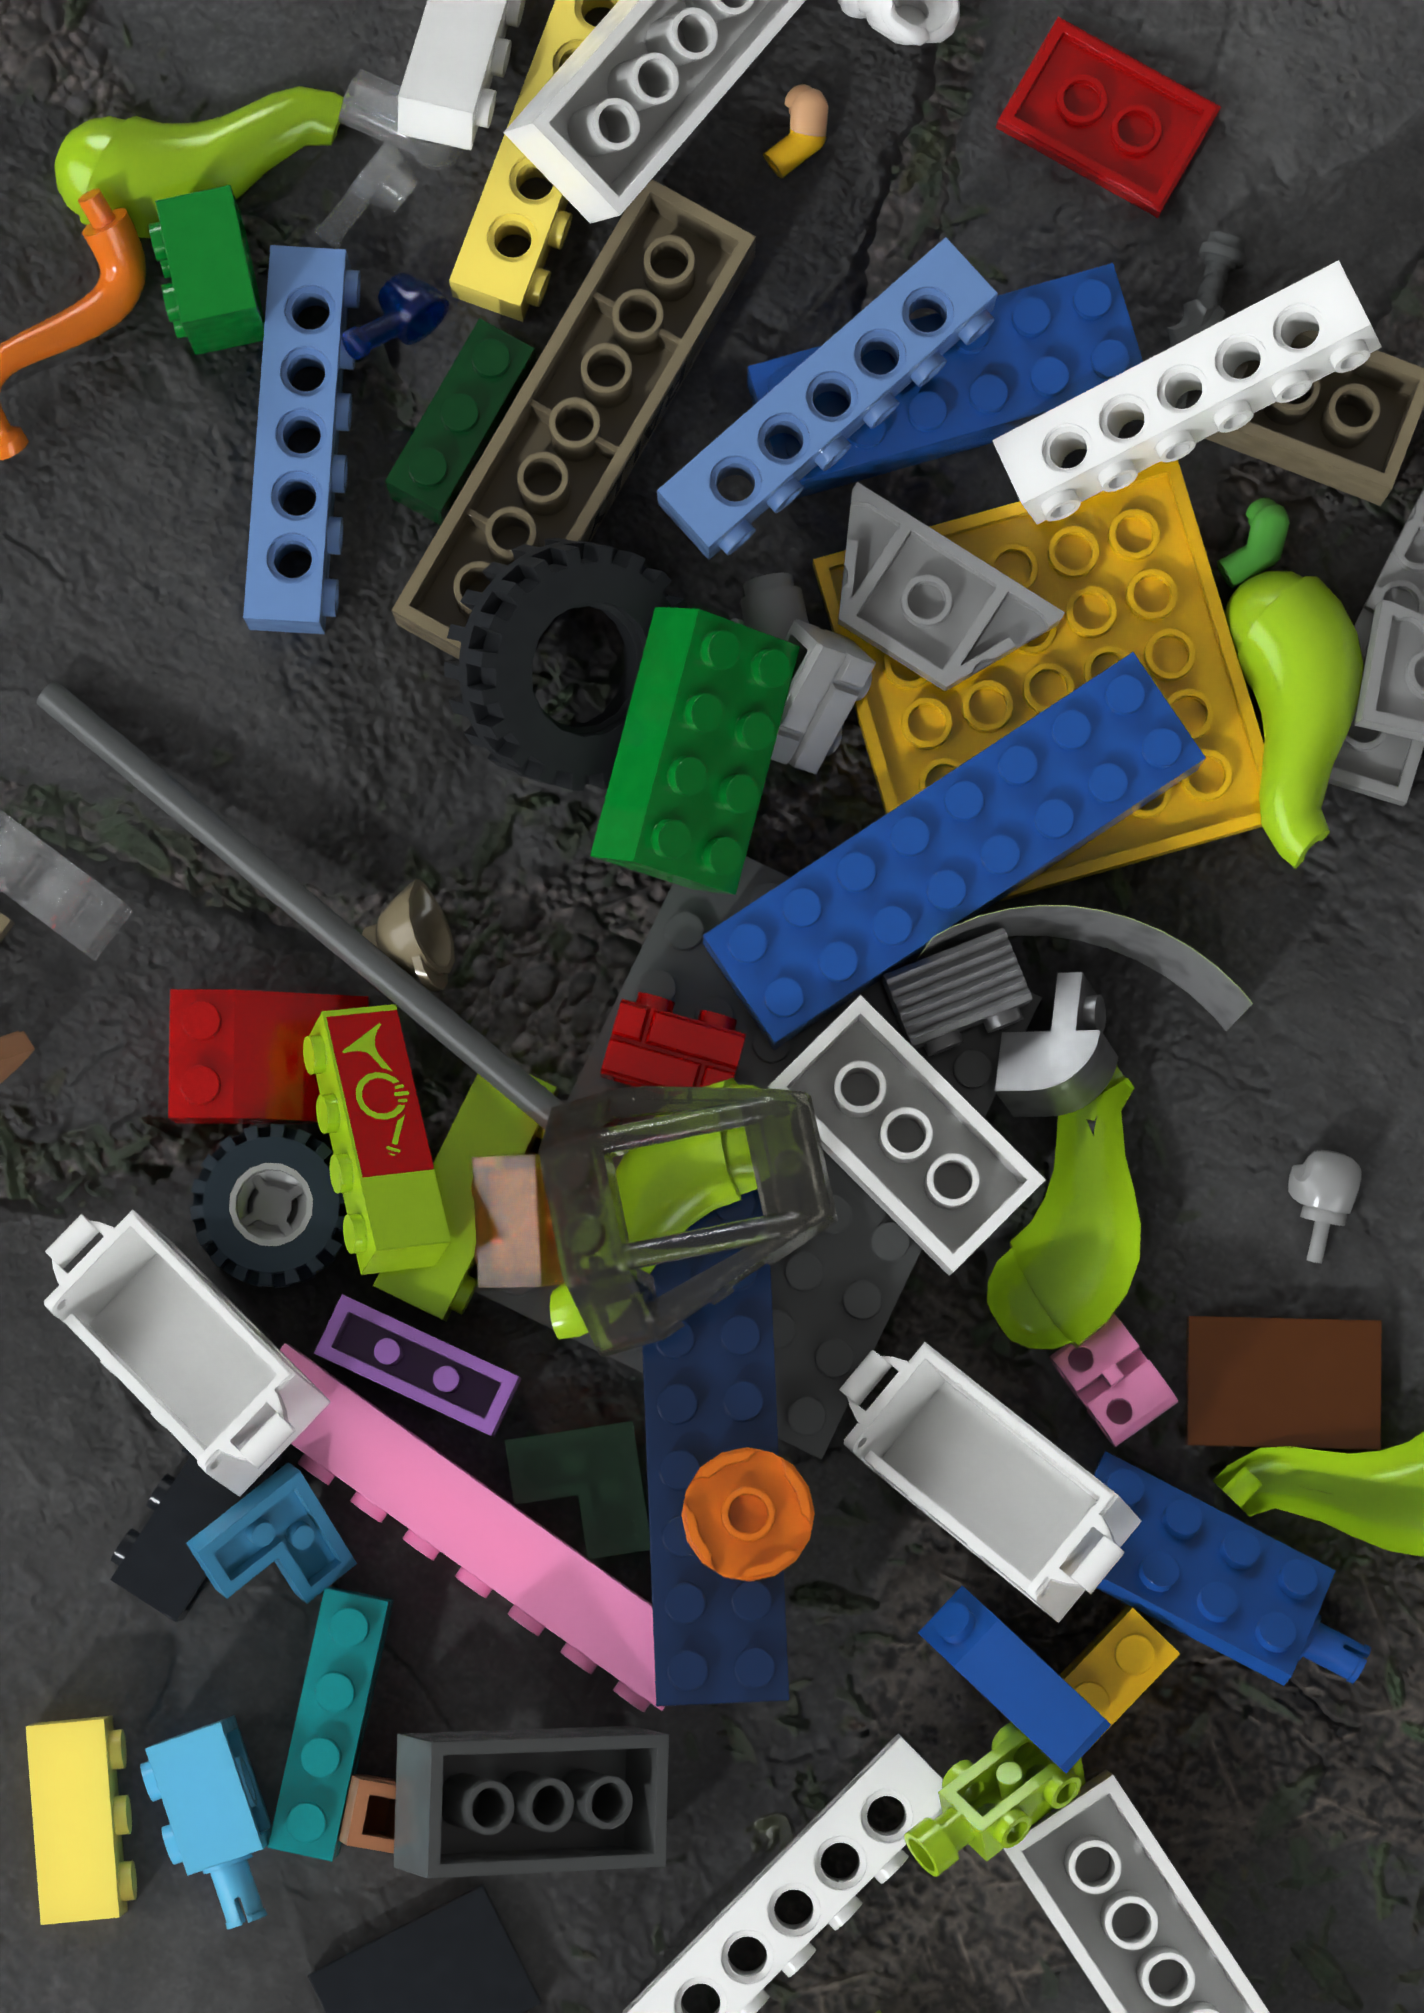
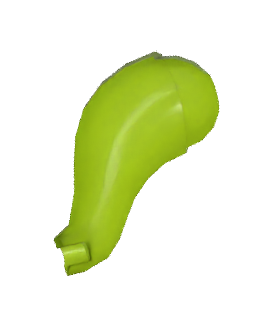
M1267 571L1247 579L1235 590L1227 602L1225 617L1245 682L1253 690L1262 714L1265 743L1259 791L1261 824L1279 855L1297 869L1304 861L1308 850L1316 842L1323 841L1330 833L1321 808L1333 764L1344 743L1357 710L1364 665L1357 631L1343 604L1317 576L1302 577L1292 571Z
M1117 1065L1110 1082L1096 1099L1077 1111L1058 1116L1054 1170L1046 1196L1032 1221L1010 1241L1011 1249L996 1262L988 1280L987 1303L994 1318L1012 1342L1028 1349L1053 1350L1067 1344H1071L1075 1348L1082 1345L1107 1324L1125 1299L1140 1260L1141 1222L1125 1156L1121 1112L1132 1094L1134 1086L1122 1074ZM1096 1119L1093 1135L1087 1120L1095 1121Z

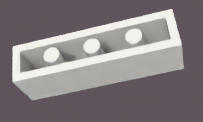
M427 0L398 95L397 134L472 150L478 126L489 128L491 124L497 92L490 89L493 76L502 78L505 76L511 52V40L505 39L508 26L519 27L525 0Z

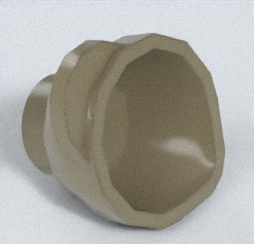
M415 879L382 910L378 923L363 929L362 935L412 977H418L426 989L430 992H438L444 990L448 984V973H450L455 962L454 941L448 921L441 907L428 887L420 879Z

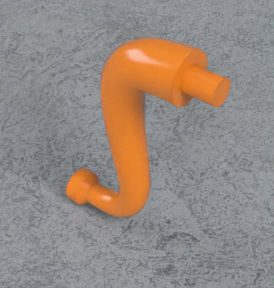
M99 188L86 192L78 199L79 205L90 222L82 231V235L98 262L100 269L99 279L95 287L76 303L44 321L19 332L0 344V392L5 381L18 370L79 346L119 324L133 310L141 296L146 277L145 254L141 241L125 208L112 210ZM0 403V460H5L21 452L27 446L29 440L21 427L12 426L9 423Z

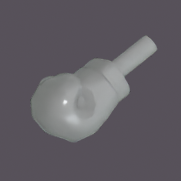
M1328 1150L1314 1151L1303 1164L1293 1165L1289 1174L1288 1192L1294 1200L1303 1204L1300 1217L1315 1221L1307 1255V1261L1322 1264L1330 1224L1345 1226L1347 1214L1351 1213L1359 1191L1362 1176L1359 1164L1353 1158L1339 1152Z

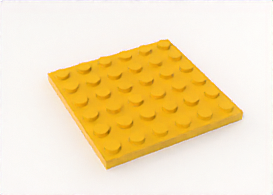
M1178 460L1173 462L1160 461L1138 473L1137 478L1128 486L1113 492L1102 491L1082 501L1077 511L1061 520H1045L1037 525L1021 504V501L929 526L1065 612L1062 620L1056 627L947 691L937 687L838 624L846 550L813 559V568L832 632L846 636L854 641L876 662L872 670L870 689L864 698L855 701L854 708L886 814L1132 652L1135 653L1206 757L1196 772L1000 901L1262 827L1259 791L1264 742Z

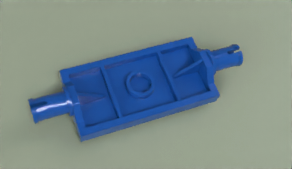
M1106 1451L1104 1452L1092 1475L1118 1494L1142 1522L1120 1547L1125 1553L1096 1589L1283 1686L1292 1677L1297 1663L1302 1657L1345 1678L1351 1684L1355 1683L1366 1665L1367 1660L1364 1657L1367 1658L1370 1655L1371 1646L1363 1645L1321 1623L1322 1616L1318 1614L1336 1570Z

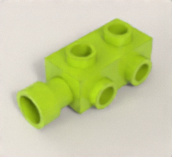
M1012 1722L1006 1724L995 1735L992 1741V1750L975 1764L970 1760H962L948 1770L942 1781V1789L938 1792L942 1813L934 1820L928 1817L924 1818L904 1834V1839L910 1852L917 1862L934 1877H938L959 1860L958 1852L967 1844L986 1862L989 1861L1002 1849L1011 1848L1020 1843L1026 1837L1030 1828L1054 1808L1060 1809L1065 1807L1077 1796L1080 1788L1086 1784L1082 1758L1065 1773Z

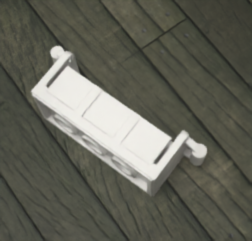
M133 1209L115 1228L101 1222L90 1221L81 1213L45 1250L52 1258L53 1270L59 1284L44 1300L45 1307L54 1316L67 1324L101 1360L100 1362L112 1374L118 1377L150 1410V1414L178 1439L197 1459V1464L206 1474L240 1497L330 1404L331 1401L169 1238ZM100 1232L104 1237L67 1273L64 1268Z
M926 1342L923 1343L909 1362L895 1357L880 1356L874 1350H871L839 1389L848 1398L849 1406L858 1421L844 1439V1445L875 1474L1058 1623L1085 1590L1092 1594L1125 1553L1120 1547L1142 1522L1118 1494ZM894 1367L899 1372L866 1411L862 1409L860 1404L888 1370Z

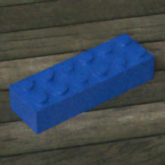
M1110 263L998 295L994 310L990 313L995 318L992 325L971 344L966 345L960 339L942 356L947 360V363L925 385L918 387L912 381L896 395L895 398L899 402L898 407L881 424L871 429L865 423L847 439L852 445L851 448L837 463L826 471H823L817 465L799 481L804 489L795 499L993 443L992 440L1142 363L1143 359L1114 264ZM939 313L910 320L912 325L922 332H934L944 325L943 318ZM821 346L748 366L747 386L753 406ZM884 350L869 351L861 359L862 364L869 372L879 375L891 372L897 365L894 357ZM833 391L821 393L813 401L815 408L821 414L829 417L839 416L849 408L846 398L840 393ZM787 433L773 435L765 444L768 452L779 459L792 458L802 448L800 442L794 436Z

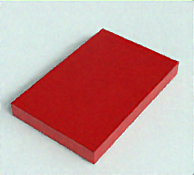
M1058 16L999 117L996 129L1159 218L1217 118L1221 106Z

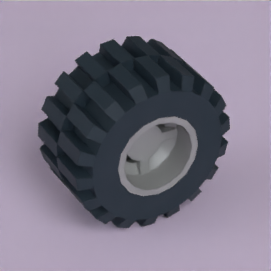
M271 1124V1127L258 1128L256 1125L245 1128L243 1133L233 1138L228 1136L219 1143L220 1147L212 1155L208 1154L201 1164L203 1169L198 1179H194L191 1190L194 1195L193 1206H190V1213L197 1232L195 1235L201 1247L205 1249L210 1259L219 1268L247 1284L258 1287L284 1288L299 1282H307L315 1278V1275L324 1268H328L336 1260V1256L342 1247L346 1246L343 1236V1220L345 1215H347L342 1193L337 1194L334 1191L330 1179L329 1166L333 1151L324 1142H320L312 1134L301 1129L295 1130L280 1124Z

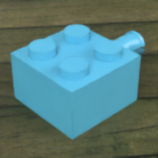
M235 1715L145 1748L149 1761L140 1764L141 1773L151 1800L154 1802L162 1799L170 1823L163 1826L161 1830L164 1844L172 1863L176 1865L183 1862L187 1876L203 1871V1874L210 1873L226 1919L225 1925L227 1929L241 1926L246 1922L239 1898L241 1899L248 1923L267 1916L247 1859L253 1857L252 1853L268 1846L272 1825Z

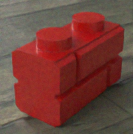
M638 992L636 1002L622 999L601 1067V1078L674 1099H680L697 1088L730 1078L735 1079L746 1041V1034L735 1031L737 1020L707 1010H700L698 1020L674 1014L675 1002Z

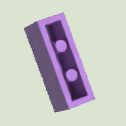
M343 1294L314 1352L318 1356L495 1437L522 1379Z

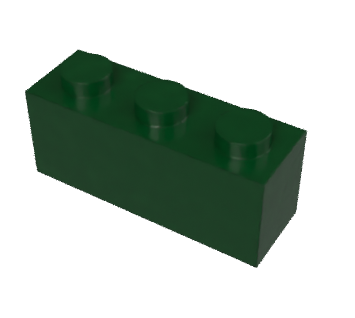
M480 318L478 319L385 480L390 498L439 525L443 523L536 364L535 348Z

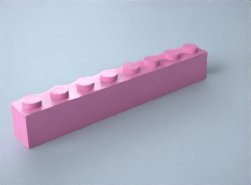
M284 1343L280 1351L331 1401L291 1443L304 1453L298 1461L301 1467L327 1485L332 1482L335 1476L356 1490L350 1499L355 1506L380 1523L389 1514L406 1526L408 1531L402 1538L404 1541L433 1561L442 1552L456 1562L461 1568L455 1577L482 1597L487 1598L490 1592L494 1590L514 1605L507 1614L539 1637L546 1627L563 1639L566 1644L560 1653L584 1671L592 1675L599 1665L619 1680L613 1691L642 1712H645L650 1704L656 1706L653 1610L650 1602L295 1347ZM659 1706L657 1708L663 1711L665 1706Z

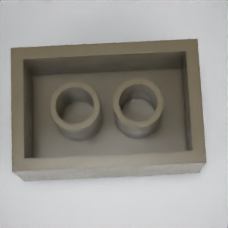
M1309 330L1300 333L1292 341L1291 347L1299 349L1311 345L1316 340L1319 332ZM1376 350L1370 353L1369 359L1356 369L1344 373H1337L1335 371L1313 382L1311 388L1301 397L1286 403L1275 402L1253 413V418L1243 427L1227 433L1218 431L1205 439L1381 506L1393 488L1424 407V368ZM1250 360L1242 363L1235 370L1233 378L1243 379L1251 376L1258 369L1260 361Z

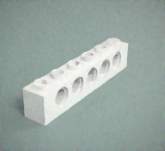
M1338 260L992 441L1021 504L1038 525L1045 520L1057 521L1070 516L1078 510L1082 501L1102 491L1113 492L1128 486L1137 478L1138 473L1160 461L1173 462L1183 458L1195 448L1197 442L1218 431L1227 433L1243 427L1253 418V413L1275 402L1286 403L1301 397L1311 388L1313 382L1335 371L1337 373H1344L1356 369L1369 359L1370 353L1382 346ZM1309 330L1319 332L1316 340L1311 345L1299 349L1291 347L1292 341L1300 333ZM1250 360L1260 361L1258 369L1251 376L1243 379L1233 378L1235 370L1242 363ZM1191 390L1202 391L1200 399L1193 406L1185 409L1175 408L1178 399L1184 393ZM1132 420H1144V425L1138 434L1127 439L1118 438L1119 432L1125 424ZM1077 449L1087 450L1086 456L1080 464L1072 468H1061L1064 458L1070 452Z
M898 1733L659 1973L622 2013H688L683 2007L681 1999L684 1992L695 1984L709 1985L718 1993L720 2003L714 2013H757L770 1998L763 1988L781 1970L788 1977L794 1975L816 1951V1948L810 1941L827 1924L835 1931L838 1930L860 1908L862 1902L856 1894L873 1877L883 1884L908 1859L909 1856L902 1850L906 1845L904 1834L924 1818L928 1817L934 1820L942 1813L938 1792L942 1789L943 1778ZM883 1796H891L898 1799L904 1807V1817L901 1824L888 1832L874 1829L867 1819V1812L871 1803ZM835 1843H846L852 1846L858 1853L856 1869L849 1876L843 1878L831 1877L821 1867V1857L824 1851ZM788 1890H800L806 1893L812 1901V1911L809 1917L799 1924H787L781 1921L774 1911L776 1900L782 1893ZM742 1937L756 1938L766 1949L764 1962L758 1968L751 1971H743L736 1968L728 1957L730 1946Z

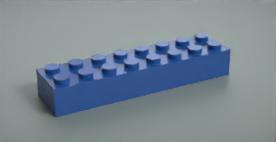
M1132 652L703 935V945L772 1049L775 1050L881 980L884 974L898 969L922 953L933 936L949 927L978 916L1196 772L1206 757L1135 653Z

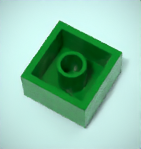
M231 185L156 200L159 222L150 223L148 226L157 262L160 261L164 278H172L171 283L162 284L161 288L168 319L170 322H173L177 339L188 337L195 355L263 341L265 318L244 220Z

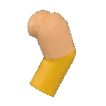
M806 84L796 85L785 97V106L789 108L790 133L763 153L767 164L780 178H784L820 150L826 141L828 103L820 90Z

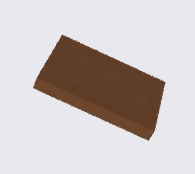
M1186 1317L1185 1445L1235 1447L1292 1446L1288 1448L1381 1450L1382 1320Z

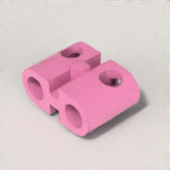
M1115 1314L1112 1315L1104 1327L1078 1348L1067 1344L1049 1356L1060 1376L1077 1399H1080L1086 1407L1088 1414L1114 1447H1117L1178 1403L1175 1394L1152 1362L1145 1357L1138 1343Z

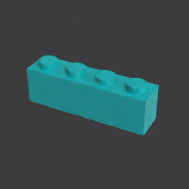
M332 1586L324 1588L268 1848L331 1862L339 1855L341 1842L338 1839L352 1774L357 1773L394 1603L393 1599Z

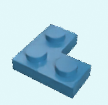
M289 1462L186 1543L215 1590L226 1599L271 1563L275 1562L294 1594L308 1604L324 1591V1588L329 1587L357 1564L303 1474Z

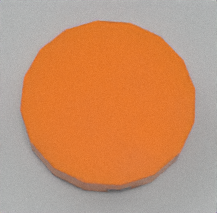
M744 1447L722 1452L699 1468L686 1489L681 1516L687 1542L702 1564L724 1578L752 1582L774 1577L797 1561L810 1540L815 1511L810 1488L793 1464L773 1452Z

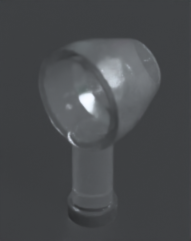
M387 140L363 168L349 190L322 224H317L312 231L331 247L338 249L342 244L340 242L369 204L395 213L420 182L399 149Z

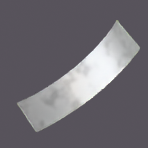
M1035 905L1008 908L974 917L933 936L915 961L917 962L1004 927L1007 937L1051 936L1079 940L1108 948L1135 959L1164 975L1189 993L1218 1021L1225 1031L1253 1004L1241 988L1215 964L1192 947L1164 931L1129 917L1077 906Z

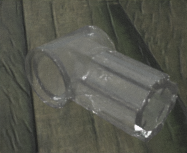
M360 69L356 77L352 79L344 96L342 108L338 116L340 123L413 154L416 160L427 168L436 170L448 168L460 159L464 152L462 148L440 143L431 144L422 139L397 134L398 95L401 86Z

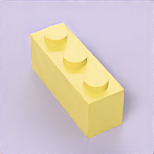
M113 1716L39 1722L26 1726L41 1925L120 1918L128 1912L127 1901L136 1900L135 1864L133 1860L124 1861L122 1835L131 1834L132 1831L131 1804L129 1796L119 1795L117 1769H124L127 1764L123 1729L114 1730Z

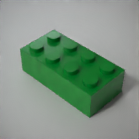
M655 607L592 846L591 857L690 889L736 895L800 649L799 645L701 609Z

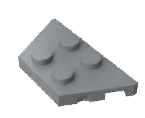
M859 482L852 489L838 624L944 691L949 690L1056 627L1065 614L1064 611Z

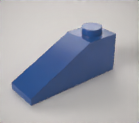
M961 1586L918 1632L957 1672L1065 1773L1077 1763L1111 1726L1098 1711L964 1586Z

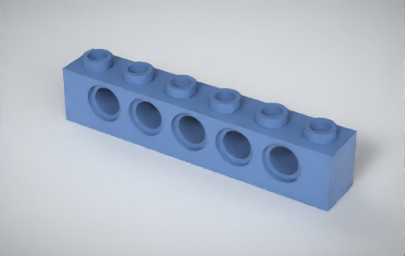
M945 237L657 490L658 505L708 560L721 549L727 556L731 555L755 533L756 529L751 523L769 507L775 513L780 512L802 492L804 487L799 481L818 465L823 471H826L837 463L852 446L847 439L866 423L871 429H874L887 419L899 405L895 396L912 381L918 387L930 381L947 363V360L942 356L960 339L966 345H969L979 338L995 320L990 313L994 310L998 293ZM930 308L941 315L944 325L934 332H922L912 325L909 316L918 309ZM884 350L894 357L897 365L891 372L879 375L869 372L862 364L861 359L869 351ZM833 391L840 393L846 398L849 408L839 416L829 417L821 414L815 408L813 401L821 393ZM787 433L794 436L800 442L802 448L792 458L779 459L768 452L765 444L773 435ZM731 475H740L751 482L754 490L749 497L742 501H729L719 493L717 487L724 478Z
M270 245L243 619L249 630L325 634L326 617H337L339 580L329 579L331 554L341 555L343 517L333 516L335 493L346 492L348 458L347 455H338L339 431H350L352 419V394L342 393L344 369L354 370L356 361V332L346 331L348 308H359L361 291L360 270H351L346 249ZM310 306H321L329 311V317L317 329H304L296 324L298 315L302 310ZM305 367H316L325 373L321 385L312 391H300L292 386L295 374ZM311 428L321 434L318 445L310 452L296 453L287 447L290 436L299 429ZM304 489L316 495V502L313 508L306 514L295 516L283 510L286 497L293 491ZM302 551L312 557V562L309 570L304 575L297 578H288L279 573L280 561L288 553Z

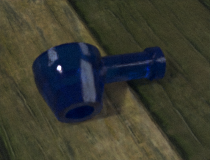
M399 273L389 279L378 294V302L384 315L361 327L354 326L345 330L342 335L344 348L352 358L359 360L367 356L370 350L396 337L405 345L415 344L426 338L439 326L449 309V300L433 285L407 273Z

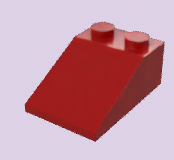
M170 989L168 1118L176 1124H318L316 1102L320 1092L316 1074L310 1075L305 1067L303 1057L304 1039L311 1033L322 1011L369 1007V997L238 989Z

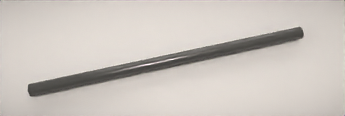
M55 680L43 689L37 698L36 704L390 1001L396 1004V1006L561 1144L574 1134L582 1122V1118L61 683Z

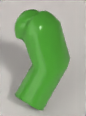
M1262 497L1249 505L1246 511L1250 526L1247 544L1217 561L1218 569L1230 588L1238 586L1247 579L1275 565L1281 558L1290 522L1285 508L1276 504L1271 498Z

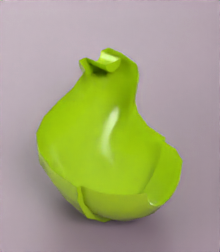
M298 86L271 93L221 117L194 123H160L138 116H133L126 120L112 116L89 119L71 130L59 148L54 164L57 189L67 207L80 216L82 224L88 225L90 222L79 205L78 199L86 192L99 188L112 210L117 208H125L139 237L151 238L148 224L159 222L156 200L231 185L237 200L268 170L304 146L332 145L343 117L349 113L354 102L335 92Z
M734 1078L697 1088L664 1107L634 1137L616 1169L595 1235L575 1275L554 1289L550 1296V1318L558 1339L580 1337L614 1321L636 1297L665 1251L688 1227L711 1211L740 1201L742 1194L762 1188L781 1172L790 1157L782 1130L783 1111L787 1108L776 1096L754 1085L738 1084Z
M1424 1432L1409 1442L1373 1452L1347 1454L1299 1447L1288 1448L1292 1446L1259 1448L1227 1465L1213 1480L1249 1517L1276 1508L1321 1521L1352 1537L1387 1551L1424 1557Z

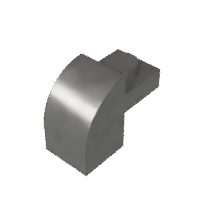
M1083 972L1058 973L1051 1031L1002 1032L995 1092L1013 1117L1060 1116L1077 1111L1088 1105L1102 1093L1115 1072L1118 1056L1103 1034L1106 1023L1105 1003L1102 996L1096 994Z

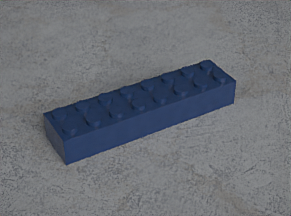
M766 1184L762 1188L742 1194L740 1201L711 1211L688 1227L665 1251L640 1289L657 1707L789 1701L784 1570L774 1577L752 1582L722 1577L702 1564L687 1542L681 1516L686 1489L701 1466L720 1453L750 1447L773 1452L779 1456Z

